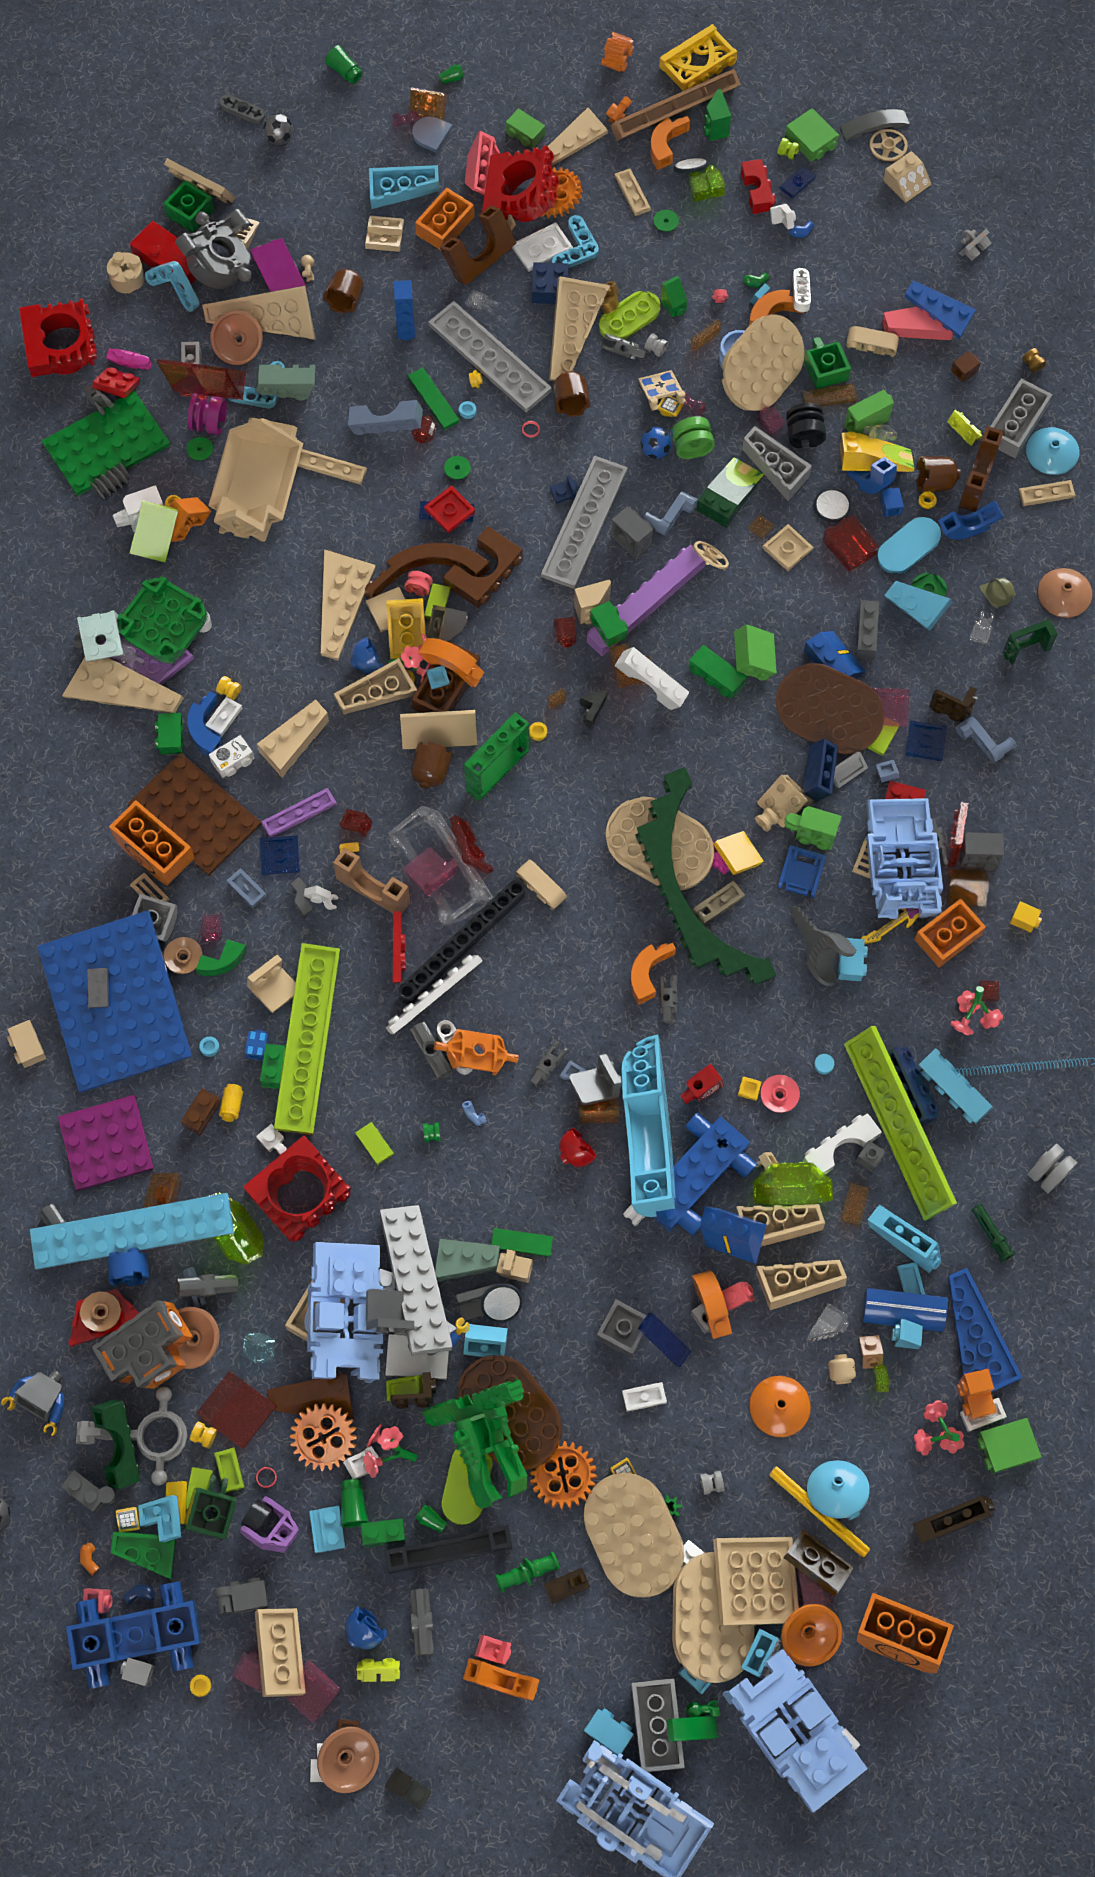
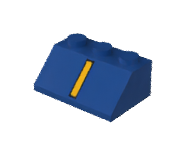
M833 631L820 632L806 641L804 652L813 663L829 666L855 679L866 673L865 669Z
M705 1206L700 1227L706 1247L755 1264L757 1263L767 1224L719 1208Z

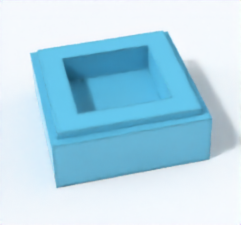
M764 284L751 298L750 303L755 305L770 287Z
M444 666L426 670L431 689L449 684Z

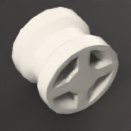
M632 1204L623 1214L626 1218L632 1220L634 1226L645 1217L638 1214Z

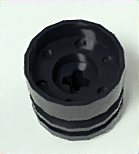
M802 403L791 407L787 411L786 420L791 446L802 448L801 440H809L810 447H817L826 440L824 413L820 405Z

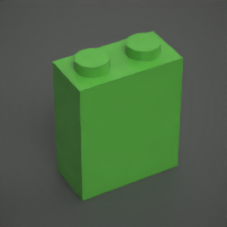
M813 108L786 125L785 136L792 143L797 142L800 144L799 150L811 162L815 159H821L825 152L834 150L838 144L839 134Z
M882 390L849 407L844 423L848 432L865 434L888 422L894 404L892 396L887 394L885 390Z
M747 624L735 630L737 671L744 673L746 676L756 677L759 680H768L769 677L777 674L774 634Z
M1027 1418L982 1431L978 1434L979 1438L976 1439L980 1451L983 1450L986 1457L983 1459L985 1467L992 1474L1037 1461L1041 1458Z

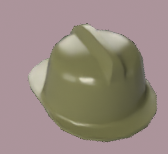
M1004 577L1000 579L995 578L989 583L979 586L983 595L995 608L1009 604L1016 595L1013 584Z

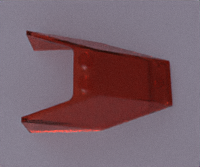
M157 359L156 363L173 391L180 392V396L191 397L192 393L197 394V398L208 399V396L243 400L246 371Z

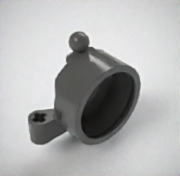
M240 209L234 210L229 216L219 222H210L207 213L199 212L196 215V222L201 226L198 231L193 234L184 233L175 240V244L186 257L187 266L192 275L204 285L215 289L230 288L239 280L242 282L249 281L251 279V272L246 267L250 261V253L246 249L245 243L237 236V234L245 231L250 226L249 220ZM212 243L223 246L232 256L227 258L219 256L213 250Z

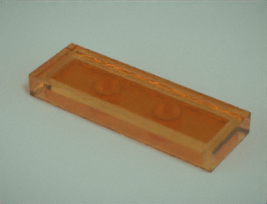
M854 383L802 392L804 403H815L821 407L858 401Z

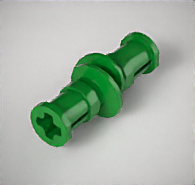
M552 1551L550 1555L533 1560L532 1562L524 1558L523 1565L519 1563V1568L511 1569V1571L502 1575L496 1574L495 1580L500 1592L503 1593L505 1589L520 1585L524 1581L531 1586L532 1578L542 1576L544 1573L554 1569L557 1571L560 1567Z

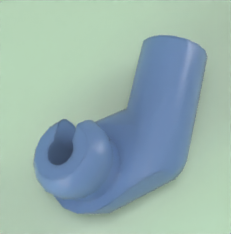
M465 1101L462 1104L466 1116L476 1126H482L481 1124L487 1122L484 1113L476 1114L471 1101Z

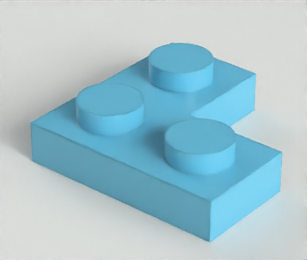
M171 1495L138 1505L140 1526L147 1527L158 1524L160 1542L181 1538L177 1496Z

